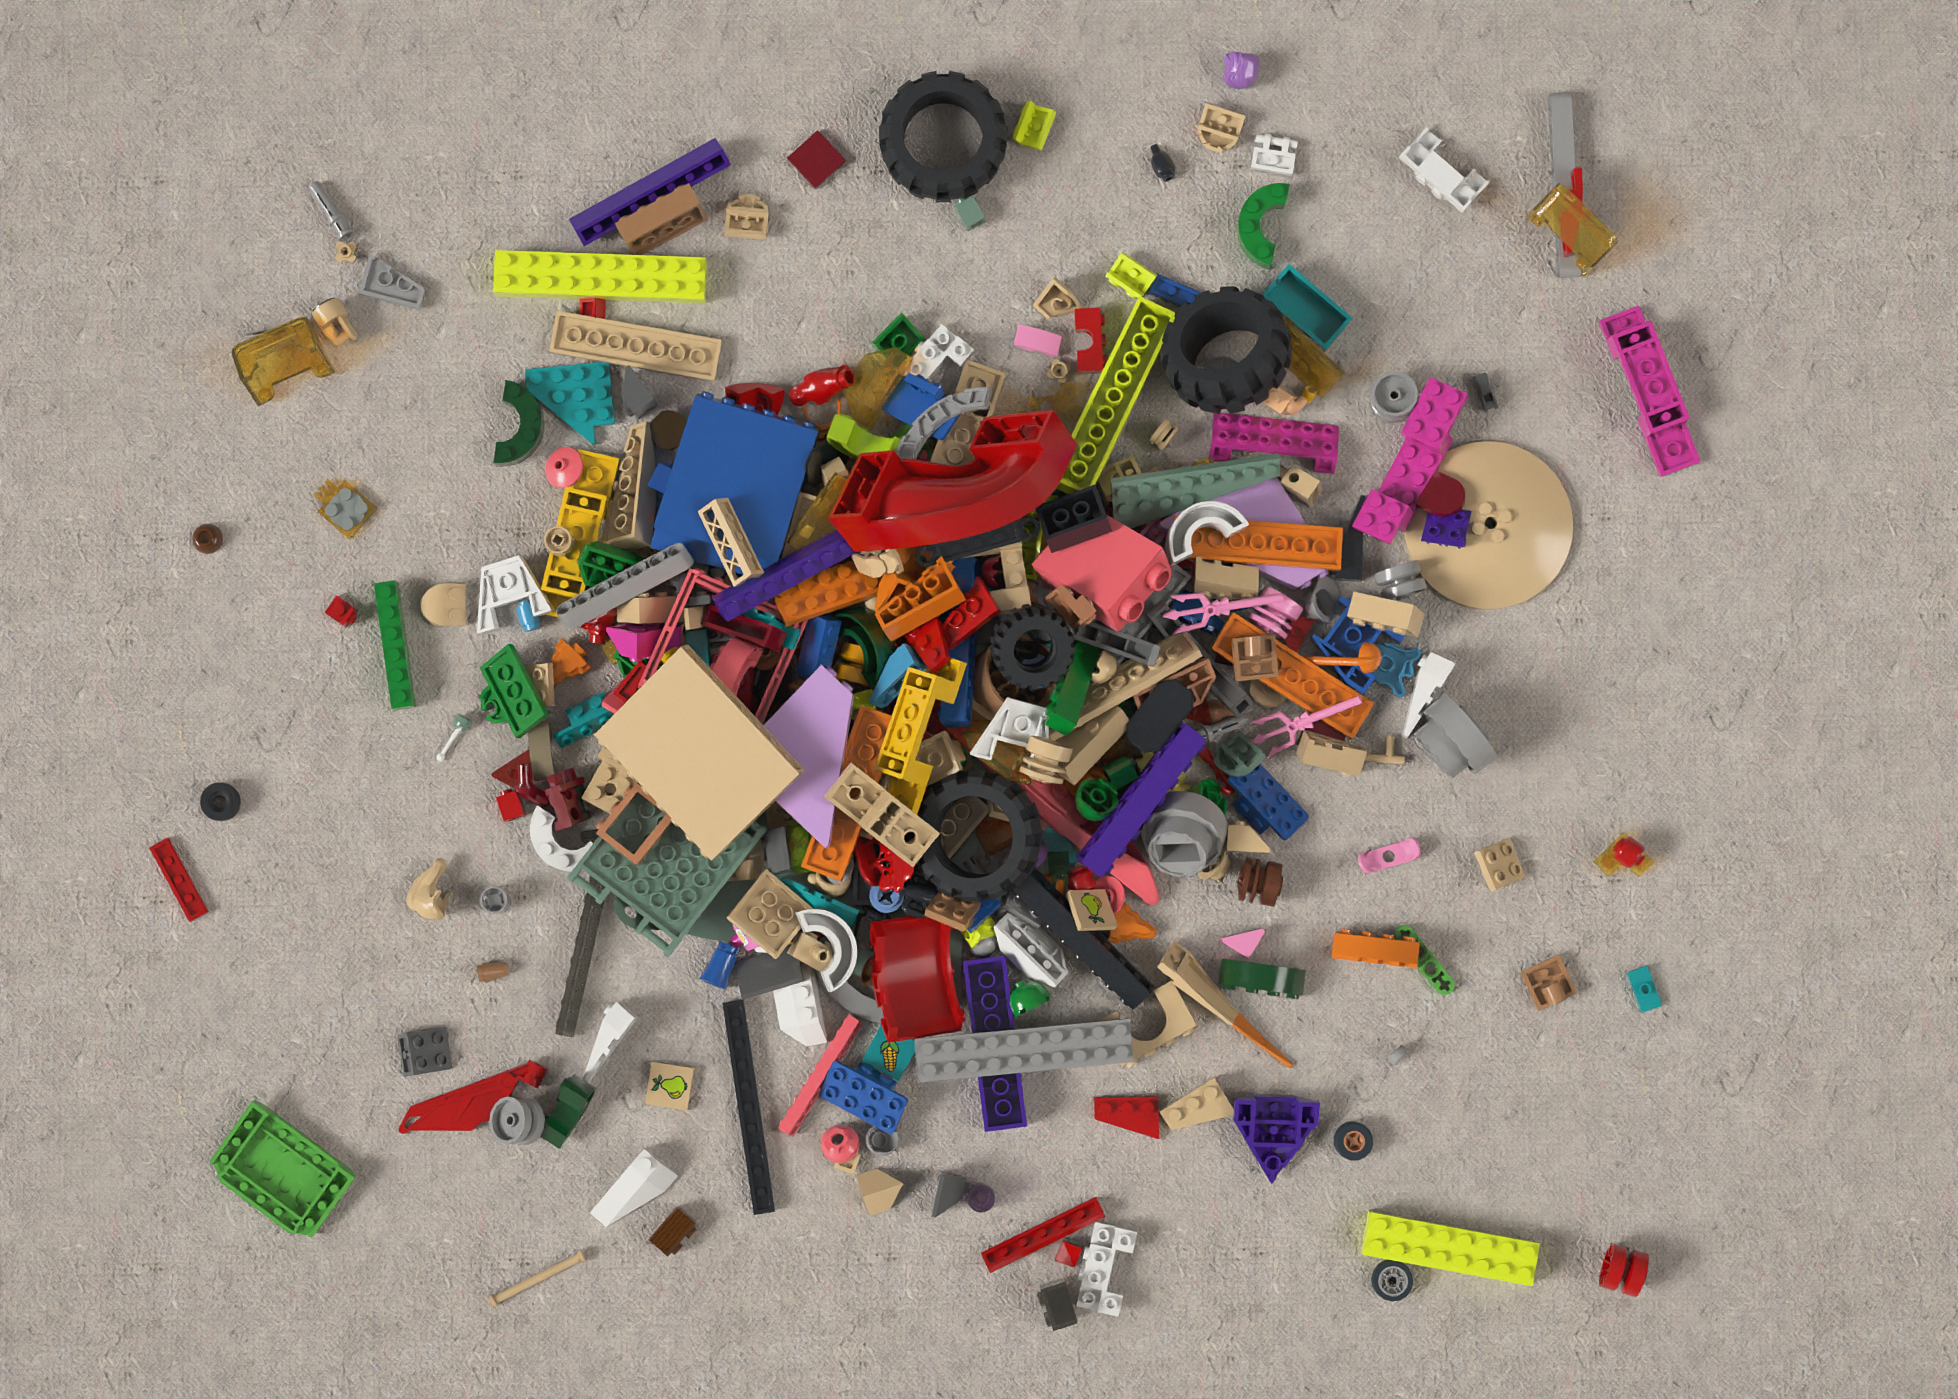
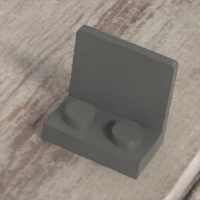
M446 1027L397 1035L403 1077L452 1069Z

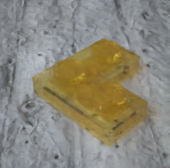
M1622 832L1593 861L1607 877L1622 865L1614 859V851L1612 849L1620 838L1629 837L1625 832ZM1645 852L1642 854L1645 856L1643 862L1638 867L1634 865L1629 868L1637 877H1640L1654 863Z

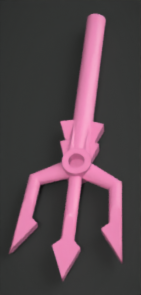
M1203 593L1169 595L1181 602H1184L1185 599L1200 598L1203 607L1182 611L1173 609L1162 616L1176 620L1179 616L1204 613L1200 623L1188 626L1183 624L1173 632V634L1205 627L1210 616L1213 615L1220 616V613L1229 615L1230 610L1283 602V594L1228 601V598L1225 597L1220 601L1217 599L1213 602H1209Z
M1358 695L1313 714L1305 711L1301 716L1297 715L1294 719H1290L1283 713L1277 712L1250 720L1249 722L1264 725L1265 721L1279 717L1286 724V726L1266 734L1259 733L1251 742L1264 743L1265 739L1289 731L1290 741L1278 747L1274 745L1267 756L1268 758L1294 745L1297 730L1313 728V722L1362 703V699Z

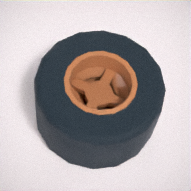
M1346 1122L1336 1130L1334 1146L1343 1158L1351 1161L1360 1160L1371 1152L1373 1136L1365 1125L1358 1122Z

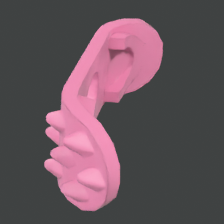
M1409 838L1376 850L1360 853L1358 856L1359 865L1365 873H1373L1407 863L1419 857L1420 845L1416 839ZM1386 851L1393 852L1395 855L1394 861L1390 863L1385 862L1382 858L1383 853Z

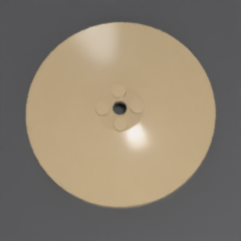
M1494 441L1473 442L1448 451L1437 471L1458 480L1465 489L1466 498L1462 510L1472 511L1465 538L1466 546L1458 549L1455 546L1448 545V547H1445L1443 544L1439 546V544H1427L1421 541L1428 512L1418 508L1404 533V540L1411 561H1419L1421 567L1419 575L1425 578L1426 583L1433 590L1456 604L1474 609L1494 610L1512 607L1525 602L1537 595L1552 582L1564 565L1570 550L1573 535V517L1570 502L1563 485L1555 473L1537 456L1508 443ZM1487 518H1493L1496 521L1494 529H1488L1485 526Z

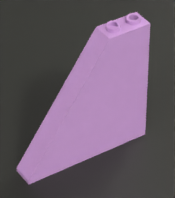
M1277 477L1210 500L1225 503L1235 508L1246 520L1307 525ZM1184 510L1176 512L1156 526L1158 531L1167 534L1174 522V515H1180ZM1235 563L1259 568V576L1293 591L1298 588L1302 591L1312 584L1310 580L1315 577L1320 579L1329 574L1328 570Z
M821 665L764 724V727L805 770L775 801L820 844L828 849L831 845L837 807L826 799L824 795L842 774L854 695L851 693L853 690L851 686L845 681L840 683L835 678L838 674L829 666L825 669Z

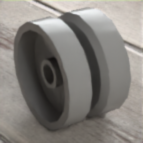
M1397 371L1386 372L1378 377L1373 384L1370 397L1371 409L1376 417L1388 423H1398L1409 418L1418 397L1416 384L1411 377Z
M1410 561L1376 573L1374 577L1378 586L1391 584L1390 587L1380 592L1381 598L1399 601L1427 589L1425 578L1410 579V577L1420 573L1419 561Z
M504 1097L498 1100L491 1110L489 1120L490 1130L497 1141L504 1144L519 1145L534 1143L541 1136L545 1123L544 1111L540 1104L534 1099L521 1097Z

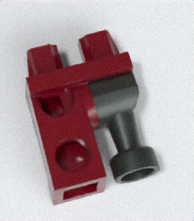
M572 767L547 777L550 788L546 789L545 793L546 796L549 795V802L554 808L558 819L554 823L557 831L592 818L591 812L585 810L582 799L586 790L582 784L585 782L583 776L577 778Z

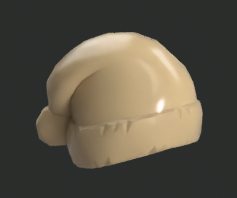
M817 872L808 875V881L819 892L831 898L843 895L851 885L853 878L851 873L845 882L833 884L825 875Z

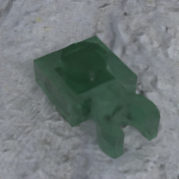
M1069 851L1048 852V873L1053 875V887H1056L1057 880H1063L1064 886H1068L1067 874H1070Z

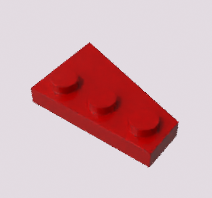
M978 576L973 582L974 586L969 593L966 592L964 594L966 600L961 602L956 610L952 611L942 625V635L946 640L947 647L951 650L1001 612L985 583Z
M938 616L904 634L929 670L934 674L951 660L946 640L942 635V624Z
M1158 1096L1094 1098L1095 1120L1159 1139Z

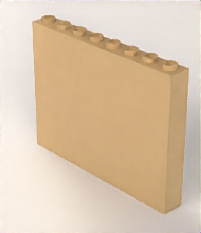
M688 644L681 646L594 734L598 738V743L613 754V759L627 769V774L633 780H637L640 783L643 792L648 796H652L656 801L657 807L666 812L671 817V822L675 826L680 827L685 832L686 838L690 842L695 843L700 848V853L711 861L718 858L805 772L804 768Z

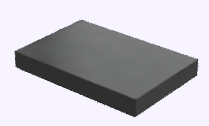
M790 946L786 947L777 959L765 953L734 963L743 1000L804 982L800 960L787 953Z

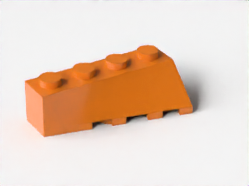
M942 556L936 560L937 564L930 570L927 568L921 573L922 577L914 584L910 583L905 587L906 590L900 596H895L875 613L883 631L891 642L966 600Z
M1339 929V933H1334L1332 958L1398 967L1406 966L1417 969L1420 942H1416L1414 937L1403 936V940L1394 939L1395 935L1382 934V938L1373 937L1372 932L1361 931L1360 935H1353L1352 930Z

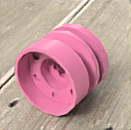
M1265 587L1260 597L1280 594V592L1270 587ZM1283 594V602L1265 604L1264 608L1254 606L1252 609L1258 615L1249 613L1247 619L1268 635H1275L1276 638L1285 640L1287 634L1281 628L1286 631L1292 629L1285 620L1296 621L1303 608Z

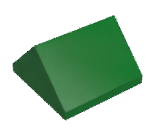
M901 312L872 342V346L893 368L897 369L914 352L921 341L924 342L925 339Z

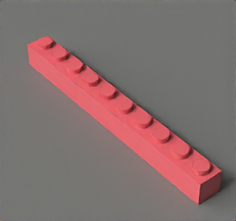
M851 1015L844 1019L843 1025L837 1030L834 1039L830 1041L828 1049L822 1054L820 1062L816 1064L815 1070L809 1075L806 1084L802 1086L800 1094L794 1099L792 1107L787 1110V1115L781 1120L778 1127L780 1130L794 1137L819 1097L831 1064L834 1061H841L863 1026V1022Z

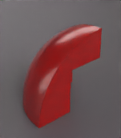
M740 383L725 387L726 398L735 400V404H751L755 406V410L763 411V409L774 411L775 415L778 416L783 404L785 389L764 383Z

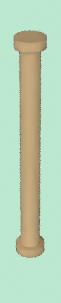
M578 1250L577 1254L496 1295L488 1296L490 1303L493 1307H496L503 1300L580 1261L582 1263L585 1262L586 1258L582 1250Z

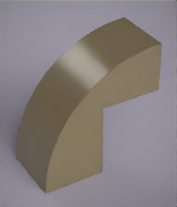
M542 720L528 732L529 753L534 781L547 780L548 776L555 774V764L552 755V731L549 720Z

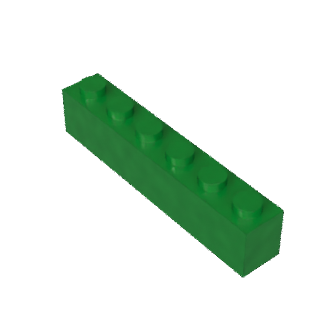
M395 580L374 583L391 709L397 711L416 708L399 583Z
M1076 639L1073 641L1076 646V653H1072L1074 658L1073 664H1068L1067 668L1069 671L1066 675L1062 673L1059 676L1060 681L1055 684L1057 686L1050 695L1052 702L1045 711V715H1047L1045 725L1065 736L1077 725L1101 649Z

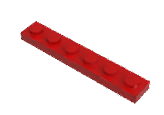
M1094 1197L981 1252V1255L989 1272L992 1273L1106 1216L1097 1197Z

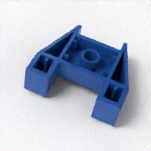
M1340 597L1338 603L1346 608L1324 640L1313 634L1311 639L1324 657H1359L1361 645L1364 642L1374 644L1381 633L1398 645H1400L1406 635H1399L1386 629L1385 631L1377 630L1368 624H1365V626L1353 624V620L1347 616L1351 600ZM1331 665L1344 684L1364 696L1376 678L1371 673H1363L1360 666Z

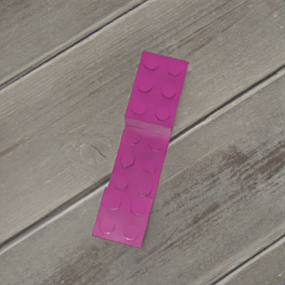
M1639 305L1599 320V325L1613 360H1620L1641 416L1637 418V421L1659 476L1663 477L1700 463V458L1685 423L1690 419L1652 321L1645 322Z
M1431 377L1428 379L1401 431L1405 441L1379 491L1371 489L1352 525L1354 529L1389 545L1392 544L1398 531L1406 532L1418 509L1415 507V502L1435 470L1439 469L1453 442L1449 433L1468 398L1467 393Z

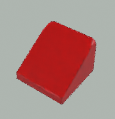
M600 298L580 299L579 315L605 319L606 300Z

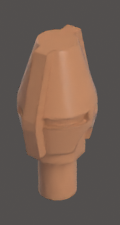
M1210 700L1199 704V716L1210 721H1219L1225 716H1235L1218 700Z

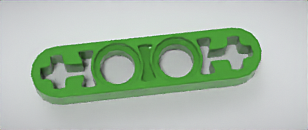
M1406 925L1398 927L1394 933L1396 940H1401L1399 938L1401 936L1400 930H1408L1409 934L1407 936L1416 938L1423 948L1424 953L1418 958L1417 965L1420 972L1436 992L1442 995L1450 994L1454 989L1452 978L1411 927ZM1429 962L1434 963L1437 967L1433 975H1429L1425 971V966ZM1440 972L1443 973V976H1440L1442 981H1449L1447 985L1449 989L1447 991L1439 989L1441 983L1438 979L1435 982L1432 981V978L1437 977Z

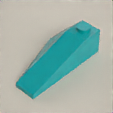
M783 876L780 880L813 909L829 911L845 921L851 930L853 929L860 911Z

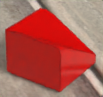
M1062 1239L1054 1260L1075 1267L1083 1248Z

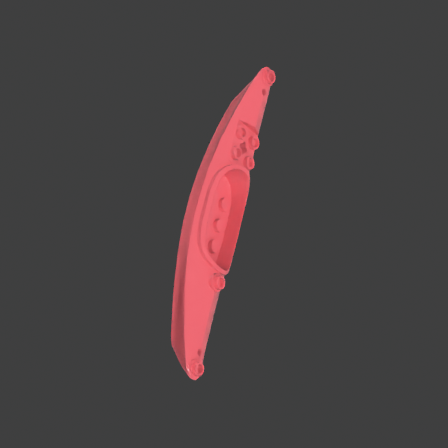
M935 699L930 716L971 752L986 729L974 720H972L971 727H946L938 719V709L941 708V700ZM997 740L992 760L976 757L990 771L1003 774V777L1016 781L1027 791L1026 795L1031 802H1035L1040 814L1039 819L1058 834L1071 840L1080 850H1082L1104 821H1091L1082 817L1077 811L1075 796L1068 791L1064 781L1062 784L1044 783L1020 772L1021 765L1028 766V763L1022 761L1023 754L1006 742ZM1130 840L1125 846L1127 850L1120 859L1117 857L1113 862L1114 867L1110 873L1141 897L1146 904L1156 905L1160 900V895L1151 869L1134 841Z

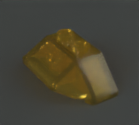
M896 347L868 353L863 356L854 372V384L844 389L852 418L872 430L882 413V406L905 374L913 360L912 357Z
M972 719L971 727H965L961 735L966 739L971 751L992 720ZM997 740L992 760L979 758L1008 780L1025 783V785H1030L1034 780L1027 774L1019 771L1021 765L1028 766V763L1022 761L1023 757L1031 756V752L1026 750V747Z

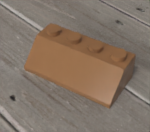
M688 183L678 186L668 195L658 197L655 202L649 205L641 206L637 212L621 217L615 225L632 255H644L708 219L697 196Z

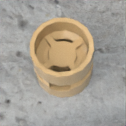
M554 526L544 536V544L553 555L564 557L569 555L574 549V537L564 527Z

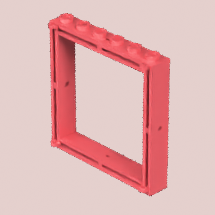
M699 568L689 569L638 684L639 689L657 671L694 585L717 594L730 587L726 584V580L717 576L714 579L706 576L707 572ZM765 601L754 607L761 611L760 614L764 615L765 612L777 616V621L783 623L775 602L770 604ZM808 620L790 625L801 630L799 639ZM784 648L755 714V717L762 724L795 649Z

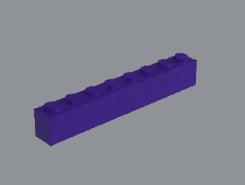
M714 138L571 217L569 221L583 246H586L617 229L615 223L621 217L637 212L641 206L649 205L655 202L658 197L670 194L680 185L689 183L692 187L731 164L721 145Z
M835 530L764 568V574L760 577L749 578L737 587L732 585L713 595L712 598L720 615L728 622L857 552H854L838 530Z

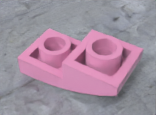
M1019 325L1013 345L1030 352L1038 351L1054 358L1058 355L1062 336L1041 329Z

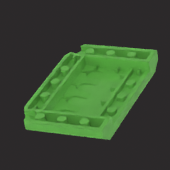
M255 1100L250 1103L210 1160L222 1184L288 1233L308 1235L307 1237H313L357 1177L351 1168L269 1107Z

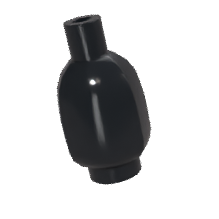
M1158 144L1152 145L1150 147L1153 153L1151 158L1152 168L1157 177L1163 179L1164 182H1168L1175 177V165L1166 152L1160 151Z

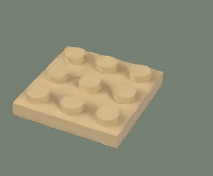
M765 869L727 916V919L769 955L777 959L801 929L795 912L813 908Z

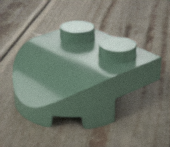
M1239 730L1226 744H1223L1221 741L1217 744L1215 748L1216 756L1213 760L1222 772L1231 776H1245L1252 772L1267 756Z

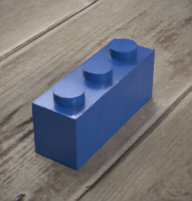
M828 614L808 619L796 669L798 675L808 679L821 665L825 669L828 666L831 668L842 623L841 620Z

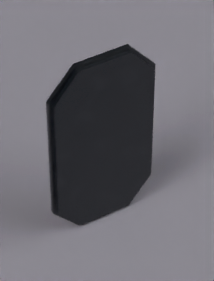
M827 439L810 451L804 465L806 484L814 488L822 483V465L837 457H840L843 464L846 465L849 457L832 447Z
M790 663L772 701L774 703L782 704L795 693L788 688V684L791 682L797 684L799 675ZM776 666L770 670L754 668L753 694L758 698H763Z
M1177 679L1159 682L1127 723V740L1144 753L1161 750L1193 709L1192 691Z

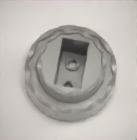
M1444 693L1423 711L1428 722L1417 730L1414 735L1416 740L1421 743L1422 748L1430 753L1432 761L1439 765L1441 771L1446 773L1448 778H1454L1467 767L1471 773L1476 774L1498 758L1488 742L1490 740L1464 706H1458L1447 694Z
M1187 791L1168 792L1165 794L1166 799L1160 807L1156 806L1151 812L1153 816L1150 821L1143 825L1142 840L1151 862L1161 872L1169 873L1174 877H1191L1212 865L1218 859L1228 832L1227 820L1221 809L1204 796Z

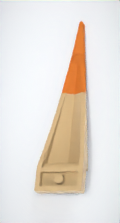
M1174 940L1169 945L1157 968L1172 978V983L1288 1068H1291L1293 1063L1264 1038L1233 1006L1203 970L1192 953Z

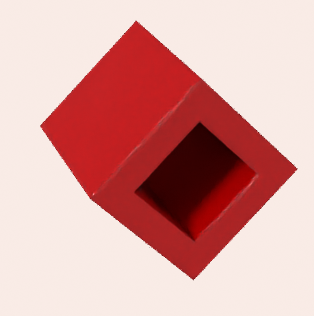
M512 788L499 792L500 796L495 797L504 822L526 816L520 795L516 790L512 791Z

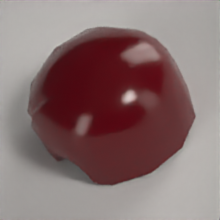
M997 555L984 560L980 568V575L988 588L993 590L1000 589L1004 581L1000 580L1003 570L1001 557Z

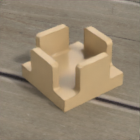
M942 731L921 742L915 760L933 766L926 786L928 788L939 783L945 777L963 771L960 762L965 761L966 758L959 741H952L948 732Z

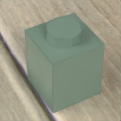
M973 196L969 198L962 197L956 202L955 211L966 231L985 222V216Z

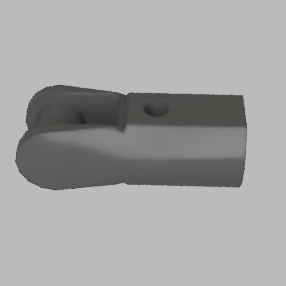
M1486 372L1474 376L1473 380L1484 412H1488V409L1491 408L1498 409V404ZM1490 395L1491 400L1485 402L1484 396Z

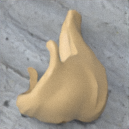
M436 859L431 867L418 876L408 891L406 898L407 906L409 909L417 911L424 919L441 920L445 916L446 905L452 893H447L442 900L440 897L442 891L436 888L438 879L446 870L447 863L445 859Z

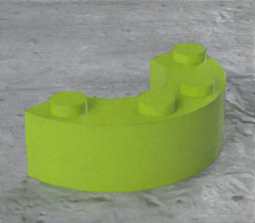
M835 414L827 434V441L836 450L857 461L860 453L889 450L896 452L902 436L899 438L896 436L894 438H888L884 435L876 436L869 433V430L859 427L850 416Z

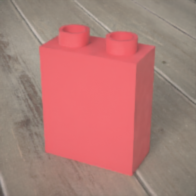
M1107 515L1112 532L1051 553L1049 546H1047L1032 563V566L1044 588L1052 592L1062 584L1073 592L1075 599L1081 595L1088 597L1096 609L1095 614L1097 616L1095 619L1119 633L1127 622L1133 623L1140 617L1144 609V602L1154 590L1161 591L1166 587L1171 578L1172 569L1161 546Z

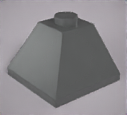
M941 1172L931 1217L936 1218L962 1200V1195L967 1196L969 1183L966 1182V1177Z

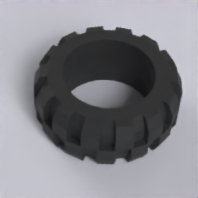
M937 71L921 74V78L913 82L908 80L899 87L897 94L893 99L888 100L882 112V121L879 126V144L882 159L889 170V174L897 184H902L909 190L910 194L918 198L935 199V202H951V199L960 197L968 198L978 193V189L983 185H988L998 173L1001 162L1004 161L1007 148V126L1004 120V112L998 100L990 95L987 87L978 80L972 81L965 78L963 73L949 71V74H937ZM945 103L959 106L968 111L979 124L983 138L977 153L970 161L958 168L941 171L927 168L917 162L905 146L904 135L909 122L919 111L934 104Z
M1235 286L1220 287L1219 292L1211 293L1207 290L1195 295L1197 300L1189 305L1184 303L1175 312L1174 317L1176 320L1168 322L1162 338L1164 344H1162L1160 350L1161 364L1172 388L1177 391L1179 398L1195 408L1199 406L1202 411L1220 414L1222 409H1227L1229 413L1233 414L1245 411L1244 406L1253 402L1257 406L1269 398L1268 391L1272 387L1278 389L1286 376L1285 368H1289L1293 350L1290 343L1291 335L1280 310L1272 301L1264 298V295L1247 288L1240 292L1239 288ZM1240 330L1259 335L1252 351L1242 361L1231 367L1220 370H1205L1195 366L1197 356L1202 348L1221 334Z
M975 769L952 774L941 779L933 787H930L923 795L917 815L940 834L918 860V869L924 878L935 884L937 890L945 895L961 898L963 901L969 902L993 900L1021 885L1024 879L1032 873L1039 859L1037 857L1043 844V830H1041L1039 823L1040 814L1035 802L1032 803L1026 795L1027 791L1016 781L1003 777V774L990 770L980 771ZM977 796L988 799L998 805L1009 819L1013 833L1012 848L1004 864L993 873L973 874L957 867L948 858L941 843L943 818L948 809L962 797ZM912 832V839H909L910 841L914 839V832Z

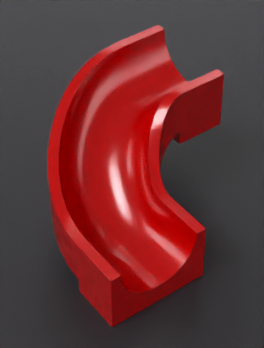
M1054 410L984 417L969 448L975 458L972 462L965 465H946L915 459H900L894 450L860 453L828 519L854 552L937 544L985 533L1022 518L1046 501L1063 478L1078 444Z

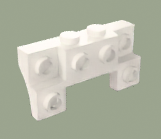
M1426 127L1399 158L1415 171V178L1422 185L1427 184L1432 189L1431 192L1438 199L1443 198L1445 201L1447 199L1463 213L1489 184V181L1480 176L1475 169L1464 179L1460 173L1434 152L1442 140L1433 135Z
M941 324L930 339H927L925 343L921 341L914 350L916 354L912 358L908 357L903 362L901 373L888 387V391L892 392L900 378L907 376L908 373L914 376L920 374L929 381L948 357L961 367L974 349Z
M1097 1221L1094 1222L1090 1245L1084 1248L1082 1259H1086L1085 1267H1080L1078 1275L1081 1285L1076 1302L1077 1307L1119 1316L1123 1295L1109 1292L1107 1287L1115 1251L1120 1250L1133 1253L1137 1236L1136 1231Z

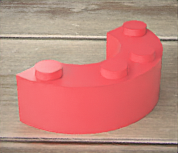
M733 637L725 646L722 645L720 647L716 663L713 662L710 669L737 696V691L744 674L749 667L755 668L763 653V649L759 645Z

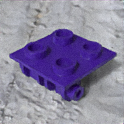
M1461 509L1458 513L1446 515L1445 517H1438L1428 513L1421 541L1427 544H1439V546L1443 544L1445 547H1448V545L1455 546L1458 549L1465 547V538L1472 511Z

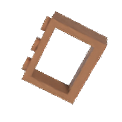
M637 782L634 786L630 784L623 793L625 795L624 799L620 803L617 801L611 807L610 812L612 814L608 819L603 818L596 827L598 829L596 832L598 836L636 866L642 862L672 824L671 817L662 811L666 815L634 855L606 833L637 793L657 807L656 801L652 796L645 794Z

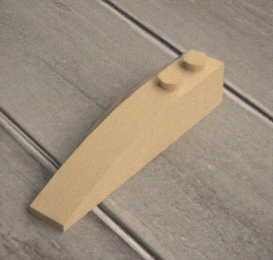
M647 421L630 427L624 448L626 456L620 462L618 469L621 471L618 482H614L613 490H615L613 500H609L607 506L603 543L622 549L638 550L651 546L656 491L647 485L655 471V459L650 424Z

